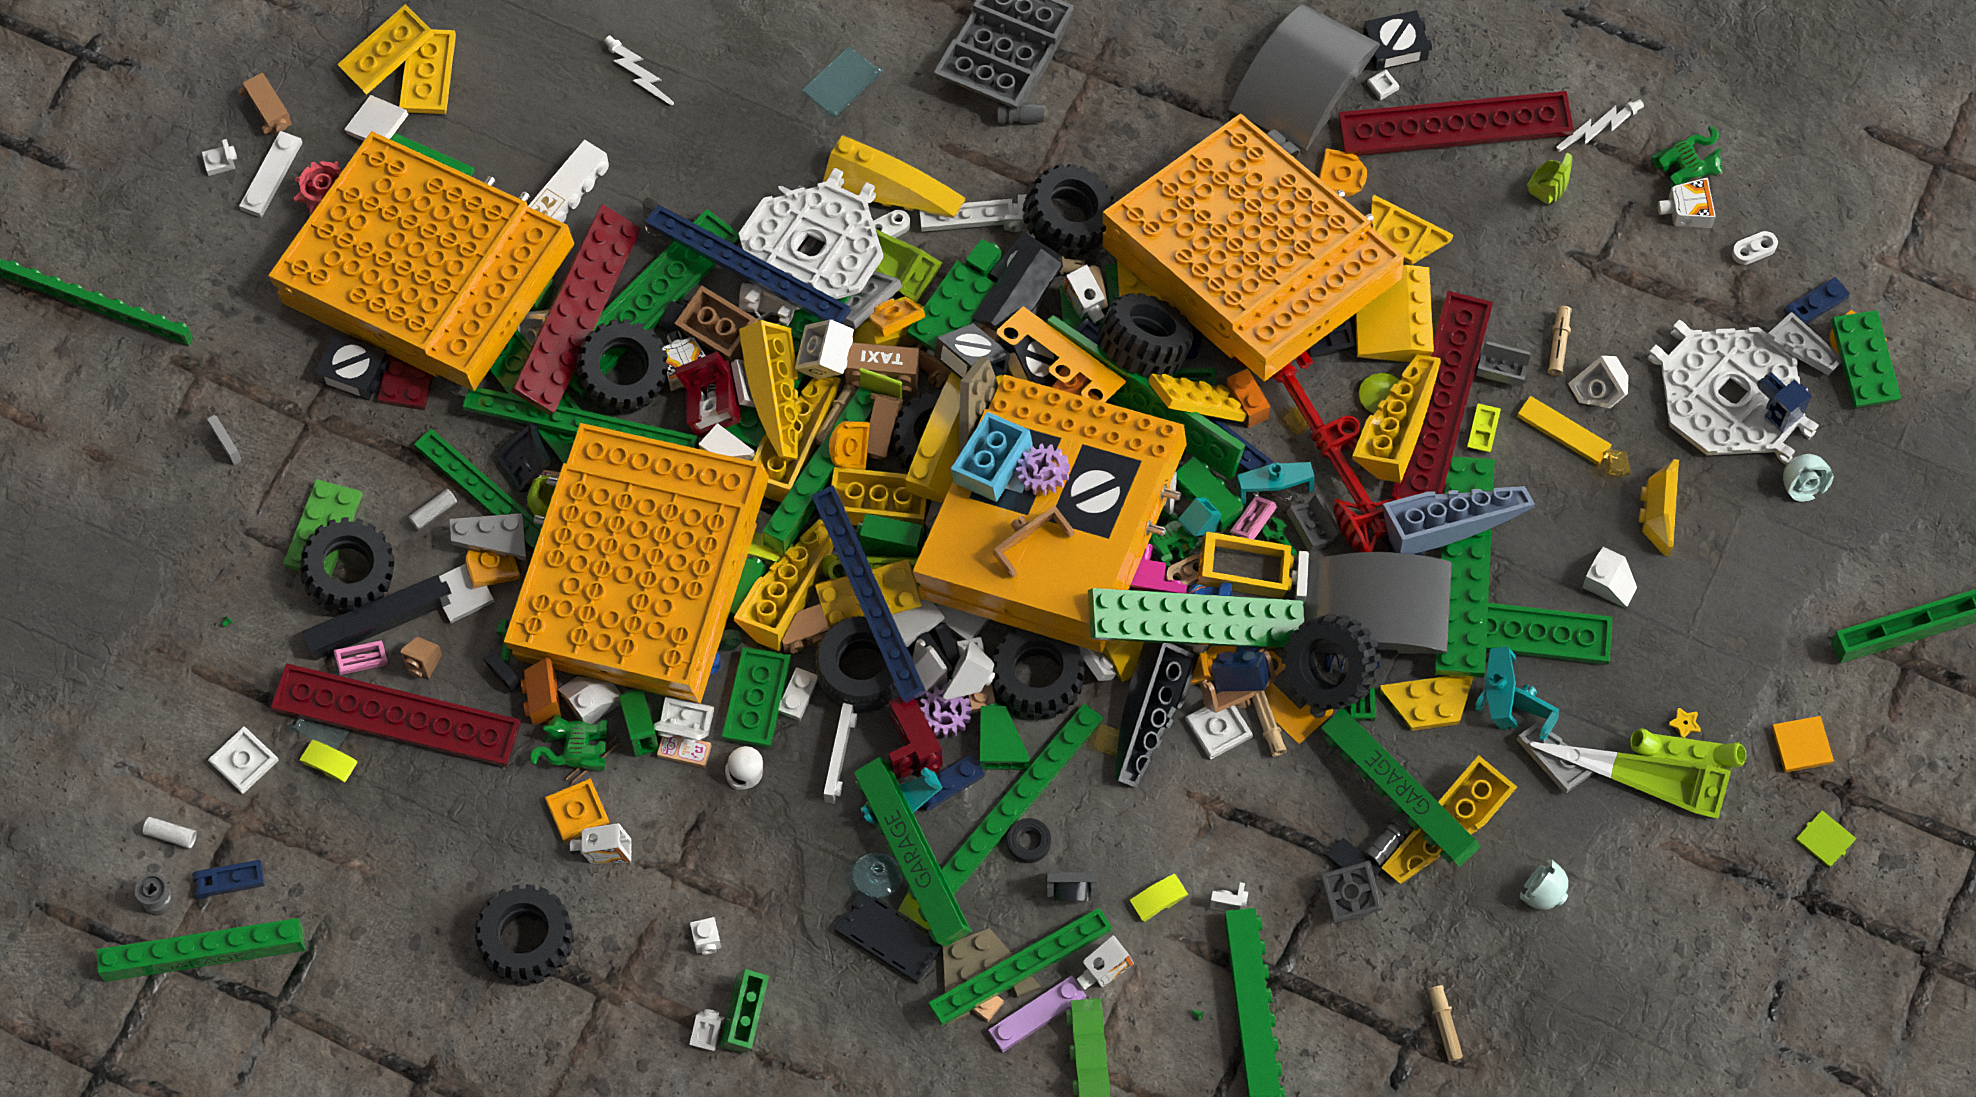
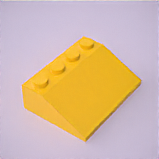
M1403 265L1402 279L1355 313L1357 357L1412 362L1417 354L1432 355L1434 347L1429 267Z

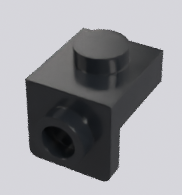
M680 299V301L671 300L658 325L670 333L678 331L682 334L675 325V322L689 302L684 299Z

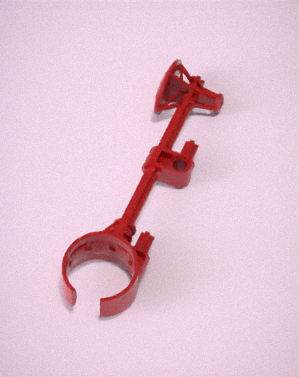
M1307 351L1295 358L1301 369H1307L1309 365L1313 364ZM1236 356L1231 358L1237 364L1248 368ZM1291 361L1271 377L1277 383L1284 384L1312 430L1311 440L1316 442L1315 446L1318 450H1322L1321 456L1329 458L1355 503L1339 499L1332 501L1335 519L1340 527V531L1356 553L1372 552L1376 540L1379 538L1383 539L1388 535L1386 522L1383 521L1385 519L1383 508L1377 510L1376 507L1401 498L1396 495L1393 498L1377 503L1370 500L1341 452L1350 448L1351 452L1354 453L1362 433L1359 421L1353 416H1343L1325 425L1295 377L1297 369L1291 366ZM1347 429L1352 431V433L1348 434L1343 432V430ZM1347 507L1359 509L1363 515L1358 516ZM1371 527L1375 534L1370 545L1367 528Z

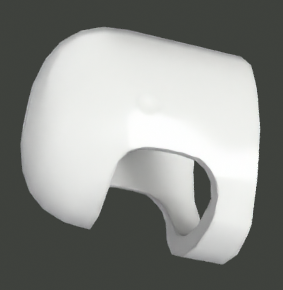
M747 746L735 749L729 756L725 768V776L730 786L736 790L752 788L759 783L763 774V760L760 753L754 748ZM730 773L735 778L745 781V784H738L733 781Z

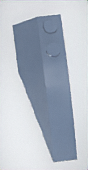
M1525 486L1494 488L1493 491L1472 489L1468 493H1458V490L1448 491L1447 494H1435V491L1425 492L1384 503L1382 507L1389 541L1395 552L1416 554L1486 531L1534 508L1535 503Z

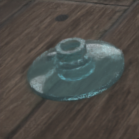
M873 852L865 854L857 860L853 867V881L856 887L868 896L885 897L891 895L899 888L902 881V876L897 869L899 863L893 857L884 853ZM874 869H880L882 872L878 873Z

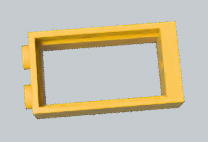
M1213 532L1205 533L1201 540L1202 546L1200 549L1197 584L1221 588L1222 583H1231L1232 591L1282 599L1285 593L1290 591L1292 577H1289V569H1292L1294 563V555H1291V546ZM1215 546L1281 557L1279 583L1212 572Z

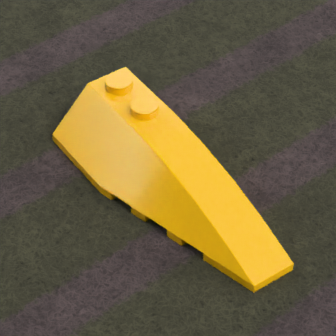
M843 135L830 153L823 182H826L834 168L843 171L841 178L844 179V183L840 188L859 195L867 182L875 186L873 192L876 193V197L872 202L882 203V206L887 207L892 205L901 206L905 210L910 211L914 209L924 210L928 214L955 218L965 202V197L922 171L882 151Z
M760 320L739 329L744 368L757 413L779 457L796 460L798 459V431L794 428V422L798 420V411L794 410V400L798 399V391L794 389V381L798 379V371L794 370L796 358L791 328Z
M1417 354L1403 372L1398 384H1394L1390 389L1388 397L1379 403L1373 416L1370 415L1367 419L1352 458L1377 479L1401 483L1428 409L1440 365V358Z
M952 371L930 416L905 480L907 493L939 503L944 502L953 482L951 468L959 457L960 382L962 379Z
M834 376L821 379L813 378L803 389L800 397L794 401V410L798 411V420L794 422V428L798 431V459L791 460L779 457L767 434L762 438L752 461L763 463L769 476L764 493L767 498L782 503L810 462L817 445L815 438L830 412L841 382L840 378Z
M822 519L814 523L800 537V541L794 547H790L778 563L775 562L769 568L770 571L763 578L759 577L755 581L734 616V621L757 643L779 651L782 647V640L796 613L803 610L823 572V561L825 557L831 554L834 548Z
M1478 755L1438 803L1470 834H1473L1490 820L1515 791L1517 786ZM1420 828L1416 831L1413 830L1381 867L1399 884H1402L1440 857L1439 853L1442 850L1437 845L1432 848L1423 839L1425 833Z

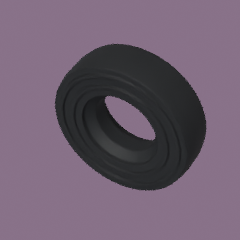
M1021 819L1015 822L1008 831V850L1015 859L1021 862H1038L1048 854L1051 848V833L1048 827L1038 819ZM1026 832L1035 833L1039 838L1038 845L1033 849L1022 847L1019 842L1022 834Z

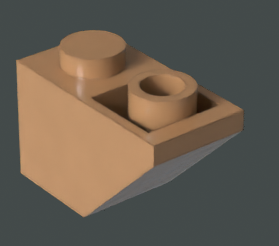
M820 604L796 613L782 640L785 654L799 653L805 647L811 645L818 646L820 639L823 638V634L829 629Z
M417 636L402 648L401 655L410 675L416 678L424 677L430 679L442 656L439 645Z

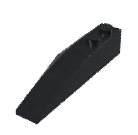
M1143 643L1124 706L1117 748L1115 780L1134 788L1139 784L1151 762V754L1155 749L1158 750L1162 743V740H1160L1166 728H1170L1174 721L1172 717L1175 711L1181 709L1185 701L1199 657L1198 655L1171 643Z

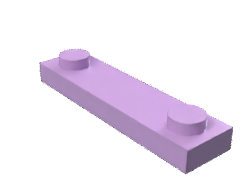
M1070 976L990 1028L988 1033L1003 1053L1065 1013L1066 1010L1071 1009L1070 1000L1086 999V994L1074 977Z

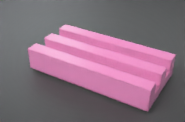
M1255 496L1231 529L1230 534L1236 537L1255 539L1277 508L1276 504L1273 501Z
M382 640L334 650L339 675L382 667L388 664ZM379 649L378 652L341 659L343 656Z

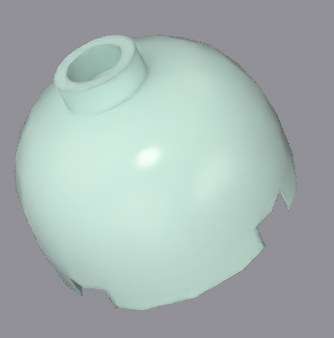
M1813 454L1795 457L1789 462L1783 473V481L1787 492L1794 500L1801 502L1815 499L1813 495L1819 491L1822 494L1826 492L1834 478L1829 465L1821 457Z
M1547 860L1549 865L1546 867L1541 864L1526 881L1524 887L1528 888L1525 895L1522 892L1520 893V899L1535 909L1548 910L1555 905L1559 907L1568 897L1566 894L1568 877L1565 871L1553 860Z

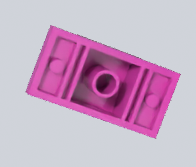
M1147 544L1128 590L1186 594L1187 585L1178 580L1164 581L1166 563L1151 561L1150 557L1153 546Z

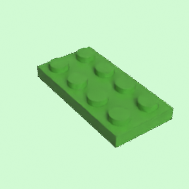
M316 479L285 557L284 567L301 572V554L310 534L314 535L317 527L320 525L326 527L327 521L333 519L338 523L341 522V518L349 517V522H353L363 496L362 492ZM342 549L333 551L325 558L324 569L330 577Z

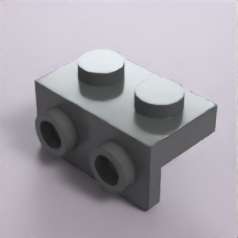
M1486 341L1476 376L1507 383L1512 386L1523 387L1531 353Z
M1319 494L1314 495L1309 502L1291 506L1286 511L1308 551L1331 546L1341 534L1338 524Z

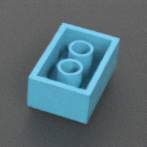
M987 412L951 468L954 483L997 502L1015 474L1016 468H1018V459H1023L1022 453H1028L1033 445L1030 430Z

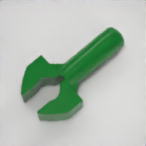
M1271 517V523L1276 527L1277 531H1271L1265 523L1262 529V537L1266 542L1272 539L1276 540L1278 544L1291 546V555L1295 557L1297 551L1283 535L1287 525L1283 520Z
M507 618L497 625L496 631L497 635L503 637L500 658L505 663L509 662L511 649L504 643L508 625Z

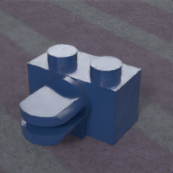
M1772 372L1767 373L1764 378L1757 382L1759 390L1769 399L1766 406L1768 410L1766 418L1782 433L1803 417L1812 396L1803 384H1799L1794 379L1786 386Z
M1237 647L1235 653H1218L1212 666L1217 691H1264L1270 678L1265 653L1258 652L1259 648Z

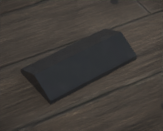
M1022 244L973 316V320L997 332V329L1023 306L1032 312L1063 267L1062 263L1041 248ZM1008 327L1005 328L1003 332L1004 335L1008 338L1012 334L1017 332V330Z

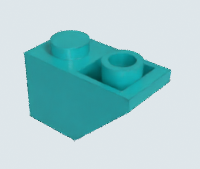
M1195 498L1178 520L1183 524L1182 528L1189 535L1200 536L1205 535L1206 532L1215 533L1222 514L1206 498Z

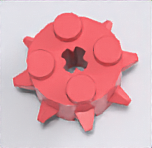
M321 161L320 164L311 162V168L309 166L306 167L300 177H295L294 180L299 183L301 191L294 197L295 202H304L310 210V215H312L342 173L338 166V161L334 163Z

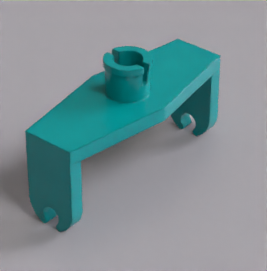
M1276 462V464L1272 463L1239 474L1237 479L1238 496L1243 504H1246V492L1279 491L1306 482V487L1308 486V493L1314 492L1315 476L1311 462Z
M1508 646L1490 649L1485 681L1491 720L1503 730H1508V727H1512V729L1517 728V721L1511 715L1516 685L1512 663L1516 661V655Z
M1524 684L1522 689L1515 687L1513 706L1547 719L1539 739L1545 741L1559 718V709L1536 697L1537 690L1533 686L1530 687L1529 691L1527 690L1529 688L1528 684ZM1484 688L1479 696L1475 710L1481 711L1488 701L1486 688Z
M927 768L921 770L923 776L900 785L913 813L943 788L935 772ZM867 805L862 806L861 811L865 813V819L877 826L878 820L875 814L873 815L869 811Z

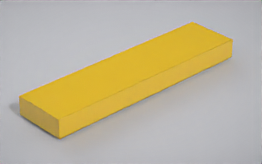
M1532 396L1528 398L1517 415L1521 420L1598 466L1612 446V444Z

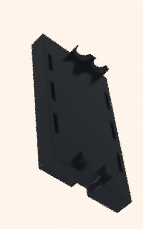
M862 888L851 904L854 910L851 914L845 912L835 926V932L918 984L943 949V945L932 940L929 930Z

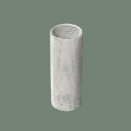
M446 489L411 514L409 519L414 527L420 530L455 505L457 500L451 491Z
M148 817L143 827V834L187 848H191L196 839L195 830L193 831L156 818Z

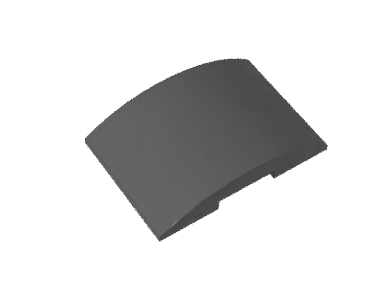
M976 0L970 17L957 39L952 40L935 69L934 76L1018 109L1032 93L1047 69L1065 33L1075 6L1061 0Z
M1302 4L1283 20L1263 45L1240 83L1229 107V112L1237 116L1241 113L1254 125L1267 132L1276 129L1286 138L1287 142L1290 141L1296 147L1307 151L1331 117L1330 111L1350 82L1352 80L1356 81L1379 48L1380 43Z
M1390 552L1349 553L1309 561L1307 595L1304 602V622L1328 614H1336L1337 616L1343 614L1349 616L1350 620L1357 619L1362 623L1360 628H1368L1371 635L1369 637L1371 641L1376 639L1378 644L1375 650H1397L1398 654H1447L1452 562L1428 556ZM1325 639L1318 644L1315 653H1345V651L1335 641Z

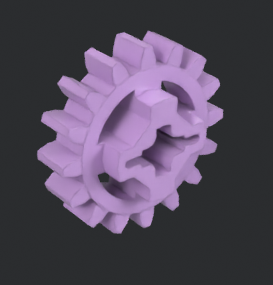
M1040 444L1037 450L1031 446V453L1023 452V459H1018L1017 461L1018 468H1016L1019 483L1024 484L1026 491L1032 488L1034 495L1039 490L1042 491L1044 496L1047 494V490L1056 493L1055 487L1063 488V480L1069 479L1068 472L1070 471L1067 456L1062 455L1060 448L1054 451L1051 444L1047 449H1044L1043 444Z
M944 684L943 690H939L935 686L933 694L928 691L925 693L926 699L920 700V705L922 706L920 709L931 729H934V735L937 737L942 732L944 738H947L949 732L957 736L958 728L965 731L964 723H970L971 719L968 715L972 714V707H968L970 699H964L965 696L948 700L944 699L943 694L946 684ZM931 706L934 710V712L932 713V717H930L929 709ZM958 706H960L962 709V713L960 716L957 712Z

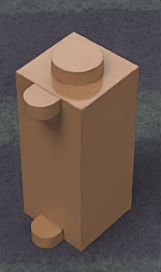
M263 72L243 82V87L238 92L241 96L247 95L265 123L261 128L265 134L270 132L273 135L284 131L288 126L292 125L287 110Z
M871 393L870 398L874 399L875 402L870 419L867 453H869L871 458L883 459V457L891 454L894 441V423L896 418L899 417L903 399L881 393Z

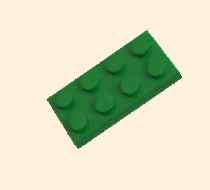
M957 260L923 308L925 317L914 322L906 335L935 353L937 337L972 324L974 321L973 316L996 283Z
M1878 310L1833 317L1831 324L1854 409L1901 400Z
M746 647L742 648L722 740L771 749L779 707L791 661L790 655Z

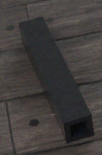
M435 575L304 630L302 633L310 653L315 660L333 654L334 650L347 648L451 604L448 595L452 594L447 581L442 582L439 575Z

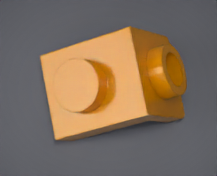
M1205 652L1200 653L1190 685L1199 684L1205 679L1207 681L1214 680L1212 671L1214 659L1213 657L1210 658Z

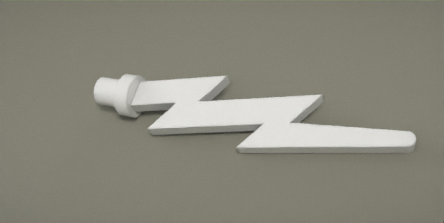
M611 36L606 37L604 42L609 46L608 50L623 57L622 59L614 60V62L640 77V79H635L633 82L670 106H673L674 102L651 84L662 80L633 63L641 61L643 58L621 46L622 43L619 40H614Z
M1640 99L1635 102L1630 101L1617 115L1615 106L1592 126L1590 119L1576 130L1573 135H1570L1557 146V151H1562L1584 135L1585 144L1588 143L1610 123H1612L1613 131L1630 115L1637 114V111L1644 107L1643 102Z

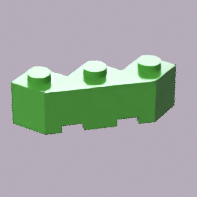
M1101 998L1070 1000L1071 1010H1066L1067 1026L1072 1025L1074 1045H1069L1070 1060H1075L1077 1076L1076 1080H1072L1073 1094L1079 1097H1110Z

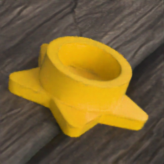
M1681 708L1676 710V719L1669 723L1670 727L1675 728L1680 733L1681 738H1685L1691 732H1700L1701 730L1695 722L1698 713H1686Z

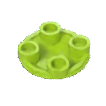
M1372 374L1360 386L1359 401L1367 411L1375 414L1379 403L1388 397L1390 389L1394 384H1398L1400 380L1391 374Z

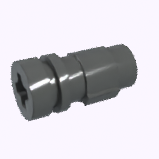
M998 102V124L1020 122V124L1035 125V122H1044V104L1023 103L1018 109Z
M1394 816L1389 821V824L1383 828L1384 832L1364 852V855L1377 866H1380L1413 831L1411 826L1399 816Z

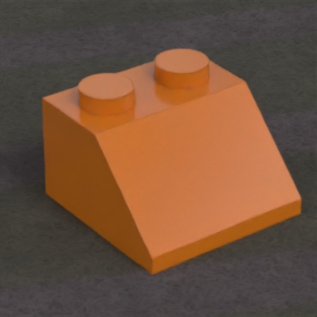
M546 657L524 670L525 679L521 680L522 692L527 694L528 702H524L526 717H531L532 724L549 722L554 715L561 716L555 670L551 657Z

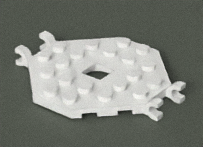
M834 168L828 180L818 183L817 187L806 190L804 187L788 191L786 195L776 198L772 196L765 197L739 232L742 248L835 299L858 294L883 259V252L868 203H871L876 197V193L873 192L875 186L866 182L859 195L840 188L844 183V179L841 178L843 171ZM807 235L825 242V245L816 256H808L797 251ZM753 284L754 288L745 297V300L749 302L747 308L756 312L761 303L762 296L772 299L783 305L777 315L781 317L779 323L788 326L793 318L794 311L799 308Z
M1679 319L1673 326L1674 330L1671 332V335L1677 339H1683V341L1670 355H1667L1659 346L1655 345L1650 350L1648 357L1650 362L1662 367L1669 427L1706 455L1775 452L1778 459L1787 465L1793 458L1792 455L1795 453V450L1783 443L1786 438L1799 427L1802 434L1810 440L1816 433L1815 430L1819 425L1808 419L1804 413L1803 417L1782 433L1766 418L1768 412L1766 406L1769 399L1759 390L1757 382L1764 378L1767 373L1772 372L1786 386L1794 379L1800 384L1797 372V358L1766 341L1764 338L1767 333L1759 327H1752L1748 330H1735V328L1702 332V330H1691ZM1729 378L1748 391L1737 404L1730 403L1718 393V390Z

